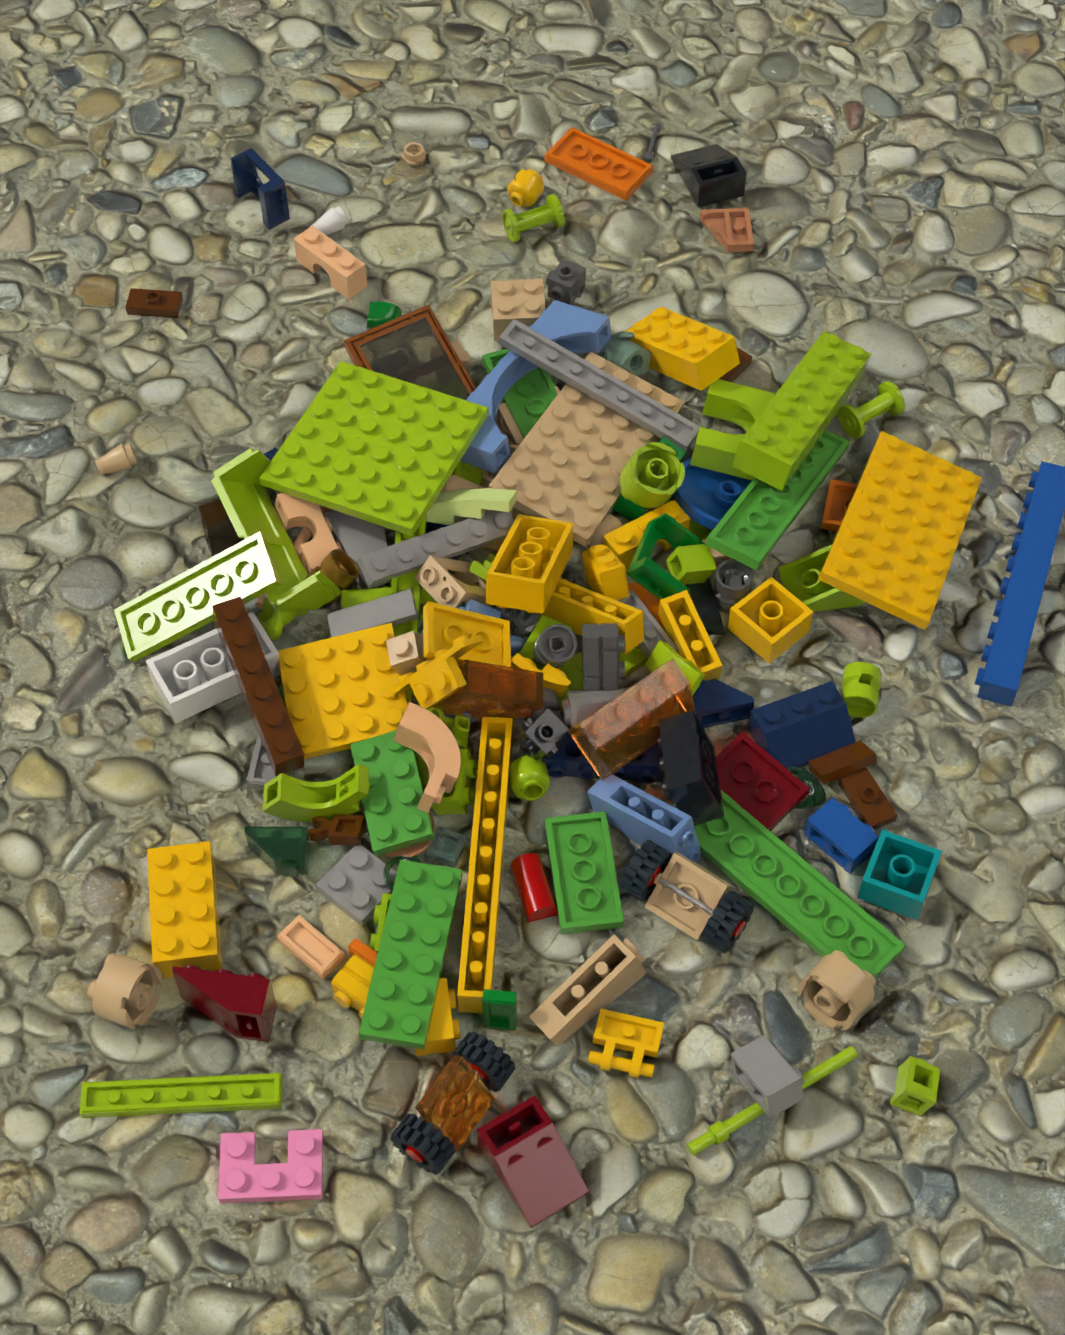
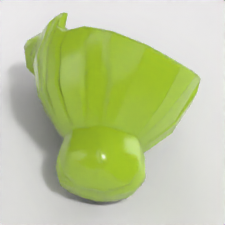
M266 594L263 600V611L258 614V618L270 640L276 641L282 635L284 626L293 621L297 615L305 616L310 609L278 606V604H272Z

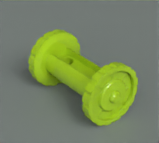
M555 194L547 196L546 205L515 215L509 208L502 211L504 229L513 243L520 240V232L550 222L556 228L563 227L565 223L563 208Z
M890 381L881 383L877 390L878 396L857 409L849 404L839 408L837 413L838 420L846 434L853 439H858L865 434L864 424L886 411L894 416L903 413L905 410V400L902 392L894 383Z

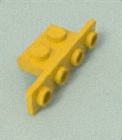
M469 634L453 640L452 648L446 647L433 654L434 660H426L416 666V672L412 671L399 677L400 683L391 688L393 695L412 689L419 705L425 709H430L467 685L456 660L484 641L482 635L470 638Z

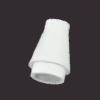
M337 206L329 208L312 225L325 235H329L345 229V225L349 224V221L343 210Z

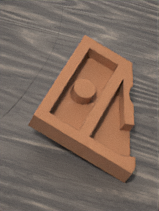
M749 208L700 210V220L727 252L753 251L754 241Z

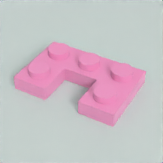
M322 1129L288 1131V1163L255 1164V1132L221 1133L218 1193L220 1204L323 1199Z

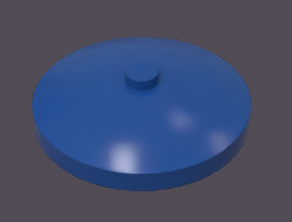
M691 456L683 462L685 467L684 481L674 493V496L679 506L690 518L713 530L752 480L690 465Z

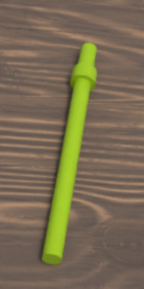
M849 1046L802 1074L804 1078L802 1090L857 1058L856 1050ZM755 1102L724 1122L717 1121L707 1127V1132L686 1144L687 1149L694 1156L712 1144L719 1145L729 1139V1134L765 1112Z

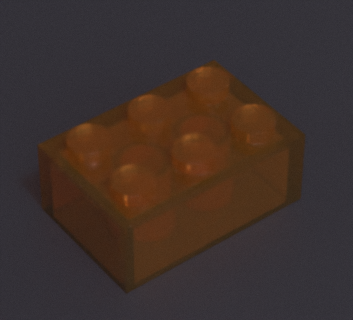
M463 660L457 664L467 685L433 706V708L445 710V714L448 715L469 713L474 719H482V717L513 718V722H515V718L529 717L531 712L543 708V673Z

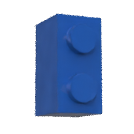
M833 797L807 819L804 833L806 837L849 874L873 854L879 838L870 825L863 824L853 815L848 806L840 804Z

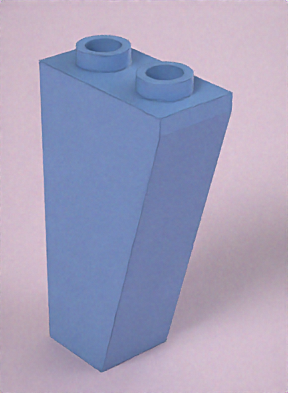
M606 772L589 789L588 796L593 811H606L608 823L639 846L644 842L646 843L647 840H651L669 851L672 856L675 852H679L693 862H699L702 854L692 816L609 772Z

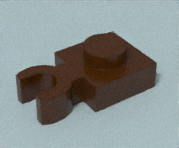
M335 814L333 820H327L321 816L313 817L314 829H309L308 834L310 840L314 842L323 841L328 838L330 845L360 846L366 827L365 816Z

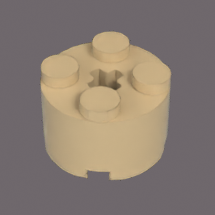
M834 950L831 954L823 956L803 978L797 987V993L799 998L803 994L807 1001L804 1005L805 1009L818 1022L832 1029L839 1025L843 1026L842 1030H847L873 1001V986L876 984V981L871 973L861 970L843 952Z
M109 954L98 978L93 980L88 987L87 996L92 999L94 1013L98 1017L131 1029H136L134 1026L136 1024L144 1025L157 1006L160 995L155 994L156 984L162 985V974L157 966L122 954Z

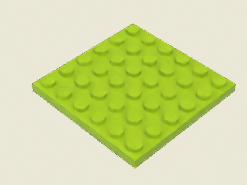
M340 361L260 476L261 485L413 537L489 416L488 407Z

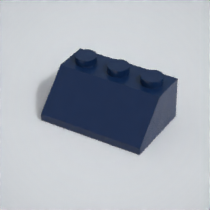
M833 681L751 710L748 730L753 739L789 771L807 765L810 760L856 742L846 703Z

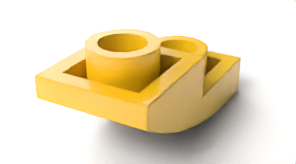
M519 653L511 659V672L509 676L533 690L538 688L553 689L557 697H563L571 681L567 679L566 674L562 670L554 668L548 663L540 671L531 659L523 657Z

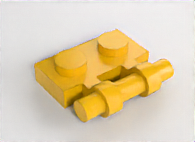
M600 1008L593 1043L603 1045L604 1051L601 1053L590 1050L588 1063L600 1066V1070L610 1072V1069L628 1072L630 1077L639 1078L641 1075L653 1078L655 1065L644 1063L643 1057L647 1055L657 1058L664 1022ZM615 1048L634 1052L632 1060L614 1056Z

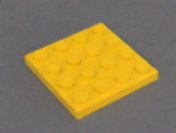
M392 623L278 650L286 708L303 749L304 760L350 749V744L398 729L409 701L407 691L394 695L391 691V688L400 683L398 678L402 676L390 665L386 640L396 637Z

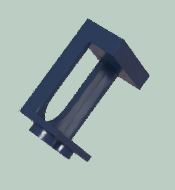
M252 148L230 158L236 196L240 198L252 191L260 199L263 223L269 230L289 220L290 214L285 181ZM256 167L270 180L269 182L262 183Z

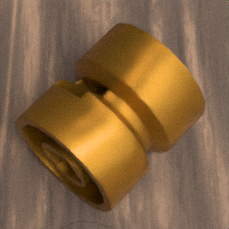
M334 549L322 560L321 567L316 566L307 575L306 579L320 570L338 588L345 590L359 577L360 571L349 555L341 550ZM341 594L338 595L335 599L328 602V604L334 603L341 596Z

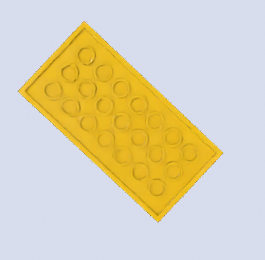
M881 431L818 580L925 630L931 620L982 477L900 440L896 436Z

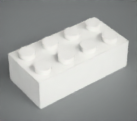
M251 612L248 616L274 678L281 675L278 660L280 658L279 653L254 612ZM217 629L146 660L151 681L175 723L242 693Z

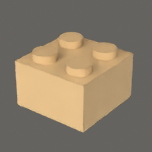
M543 279L491 281L494 341H499V337L513 319L530 327L542 315V312L545 310Z

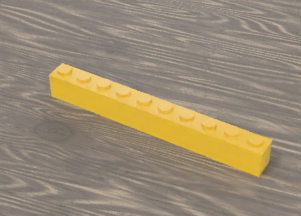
M482 717L457 992L458 1012L483 1013V990H493L510 783L509 773L513 745V718Z

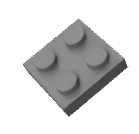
M361 844L360 846L355 845L315 884L316 891L363 927L374 915L375 905H381L382 893L392 894L397 872Z

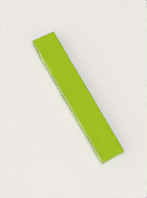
M282 1073L82 1082L79 1114L81 1118L282 1109L283 1077Z

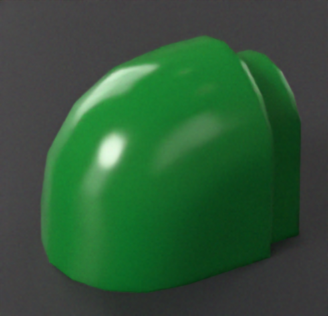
M370 301L366 328H374L401 317L402 311L400 307L392 303Z

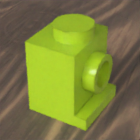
M910 1056L898 1067L895 1093L891 1098L890 1104L920 1117L936 1103L940 1068L928 1064L923 1059Z

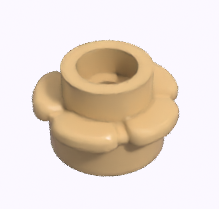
M409 143L404 147L402 158L406 160V163L416 166L425 161L426 151L419 143Z

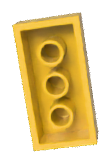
M664 307L653 310L651 314L626 330V332L635 333V337L628 338L642 348L650 350V369L700 391H703L740 364L735 336Z
M518 514L486 573V604L496 605L500 608L525 610L528 613L543 614L573 552L574 523Z
M205 841L147 849L153 965L160 969L162 979L174 977L172 972L173 966L195 965L202 970L208 971L222 969L216 866L211 842Z

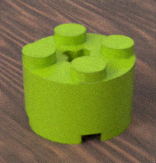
M658 442L647 443L645 446L639 447L623 466L620 473L623 497L644 508L656 509L664 505L684 481L685 467L683 462L680 463L676 457L677 453L671 447Z

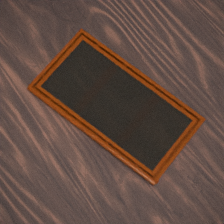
M429 305L344 340L343 345L355 366L463 400H467L470 393L476 389Z

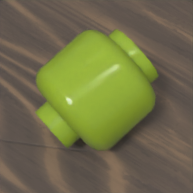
M525 755L519 757L510 765L509 780L513 793L518 798L533 801L546 794L550 788L551 781L547 767L541 758L535 760Z

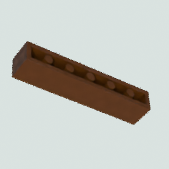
M241 596L213 605V621L275 777L281 773L286 774L303 768V749Z

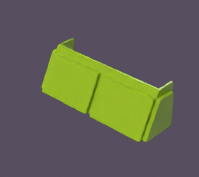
M250 448L213 472L215 477L211 482L239 538L247 539L258 532H262L267 537L282 585L266 593L270 602L282 607L317 610L343 592L320 570L306 579L308 573L264 486L260 482V476L271 461L259 449L254 451Z

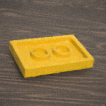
M430 601L424 605V658L434 660V653L446 647L452 648V641L463 635L469 634L470 638L482 635L484 641L456 660L458 666L507 677L510 674V621Z

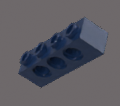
M569 730L558 741L562 745L560 749L550 758L546 755L542 757V762L545 763L549 776L554 778L568 776L592 780L594 778H601L606 772H609L622 780L641 781L646 784L663 781L664 774L659 763V758L663 757V754L658 746L657 735L614 732L571 734V730ZM569 755H577L578 757L572 758ZM605 756L608 759H600L598 757ZM635 758L639 761H630L629 759Z

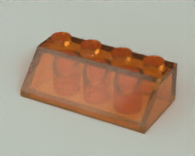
M672 658L567 730L601 781L657 743V735L660 734L659 721L692 710L696 714L690 683Z

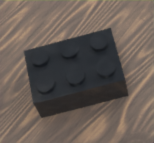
M692 710L659 721L660 734L657 735V742L663 754V757L659 758V763L665 775V780L662 781V789L666 798L673 800L675 808L692 816L694 826L724 817L715 747L695 712Z

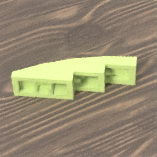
M481 488L442 492L428 511L427 522L452 525L457 522L460 516L481 519L487 510L509 512L517 501V490Z

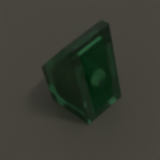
M245 827L248 847L277 875L286 877L308 875L310 853L308 827Z

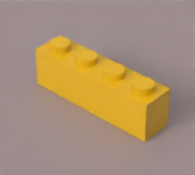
M561 578L542 614L573 627L574 633L581 636L582 625L584 624L601 625L603 623H616L619 634H624L625 652H622L624 654H627L644 641L642 610Z

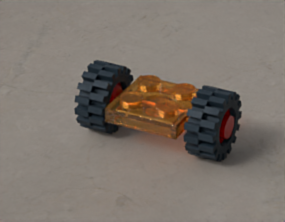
M468 1032L452 1053L451 1060L415 1108L422 1117L418 1118L416 1114L408 1113L390 1136V1140L394 1142L393 1145L400 1149L399 1152L402 1155H406L409 1161H414L419 1168L423 1167L426 1172H432L435 1175L442 1171L455 1151L459 1150L494 1102L495 1098L489 1090L492 1089L494 1092L500 1091L516 1069L514 1061L510 1060L511 1057L503 1053L504 1049L495 1046L494 1041L491 1039L488 1041L485 1036H479L476 1032Z

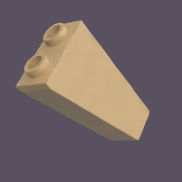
M614 934L529 1016L530 1019L556 1046H559L600 1012V1008L604 1009L647 973L642 966L645 959L627 938L621 942Z

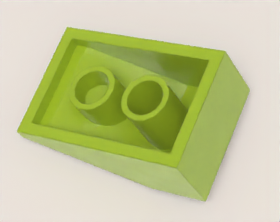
M832 545L778 567L783 587L813 612L856 607L865 603L863 600L818 580Z

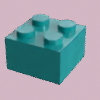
M882 829L862 879L857 898L918 920L942 851Z

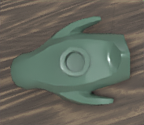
M621 331L611 335L609 341L597 354L634 375L647 372L651 364L649 362L651 358L650 350L642 348L628 339L635 337L633 332Z

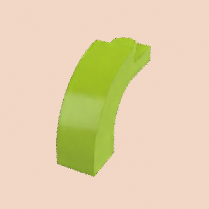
M358 764L340 777L324 782L303 781L281 773L264 785L263 812L279 818L301 822H312V818L317 816L333 820L335 814L352 815L359 811V801L368 795L370 787L368 781L369 768Z

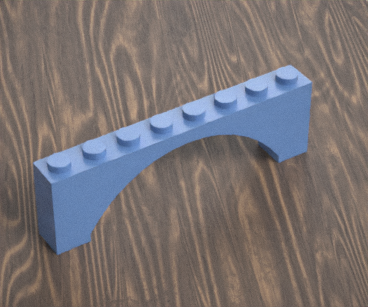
M554 300L542 312V315L535 323L529 327L574 354L588 352L598 354L611 337L610 319L608 316ZM510 350L504 358L500 359L490 374L485 376L475 391L470 393L466 401L488 407L489 416L460 460L461 462L496 474L511 457L508 437L501 434L496 425L498 407L508 390L519 379L536 369L537 365Z

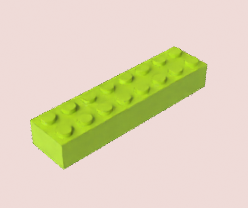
M823 331L741 439L732 466L782 491L838 413L839 408L843 406L862 379L871 353L863 350L860 346L840 339L835 334Z

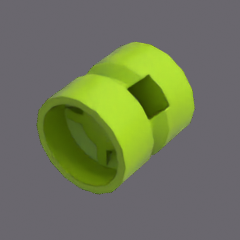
M853 662L844 667L840 695L846 703L849 716L866 718L877 713L882 673L877 666L871 663Z

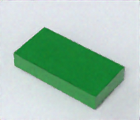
M484 989L482 998L484 1027L510 1031L516 1030L517 992Z

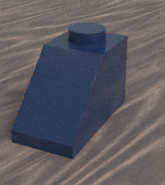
M717 679L702 680L691 700L685 699L688 712L692 710L695 712L703 728L749 719L751 710L754 708L752 696Z

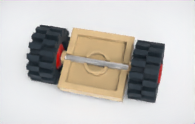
M647 840L646 843L644 842L641 848L636 850L635 856L629 860V865L625 867V873L621 876L619 883L620 888L641 902L650 896L645 908L694 939L700 940L702 938L703 941L722 953L728 952L730 947L732 948L735 941L741 936V932L745 930V925L749 922L750 916L754 911V904L734 891H729L726 894L731 884L679 852H675L672 856L669 851L653 841Z

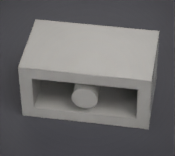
M764 1035L730 1053L733 1075L769 1118L804 1099L802 1090L804 1078L796 1066L791 1067L785 1060L780 1047L776 1044L772 1045Z

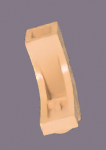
M409 702L393 741L414 750L426 762L429 770V780L417 809L429 813L433 802L439 804L444 792L451 793L460 771V751L451 730L440 718L429 710Z

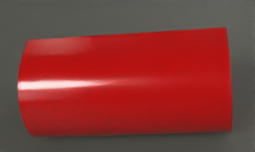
M528 853L515 858L510 864V870L527 922L558 915V909L540 856L535 853Z

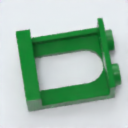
M665 512L648 522L626 573L659 600L685 590L689 593L690 589L649 558L657 540H666L673 547V550L679 546L705 544L695 534L688 531L676 519Z

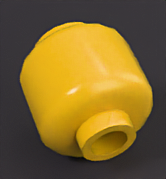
M532 169L518 171L507 186L510 201L518 207L533 206L544 191L541 175Z

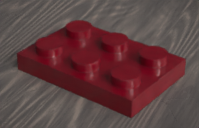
M741 732L716 756L721 790L769 831H772L810 793L808 786L744 732Z

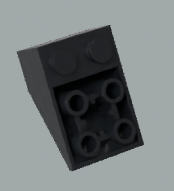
M718 144L671 155V160L697 207L744 196L747 173L738 157Z

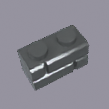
M616 623L582 625L583 689L585 691H599L600 689L618 690L619 679L625 678V661H619V652H625L624 634H619Z

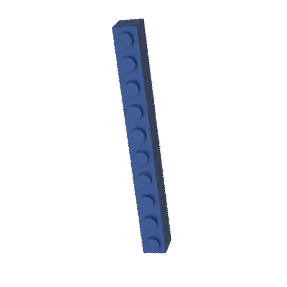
M1041 461L1038 472L1032 471L1028 487H1032L1033 491H1027L1023 503V508L1028 510L1027 513L1021 512L1017 529H1021L1022 532L1021 535L1015 534L1011 550L1016 551L1015 556H1009L1005 572H1009L1010 576L1009 578H1003L999 591L1000 594L1004 595V599L997 600L993 616L998 617L997 623L991 622L987 635L988 639H992L991 646L985 644L981 661L986 662L985 669L979 667L974 683L980 686L978 698L1010 707L1013 705L1065 508V467Z

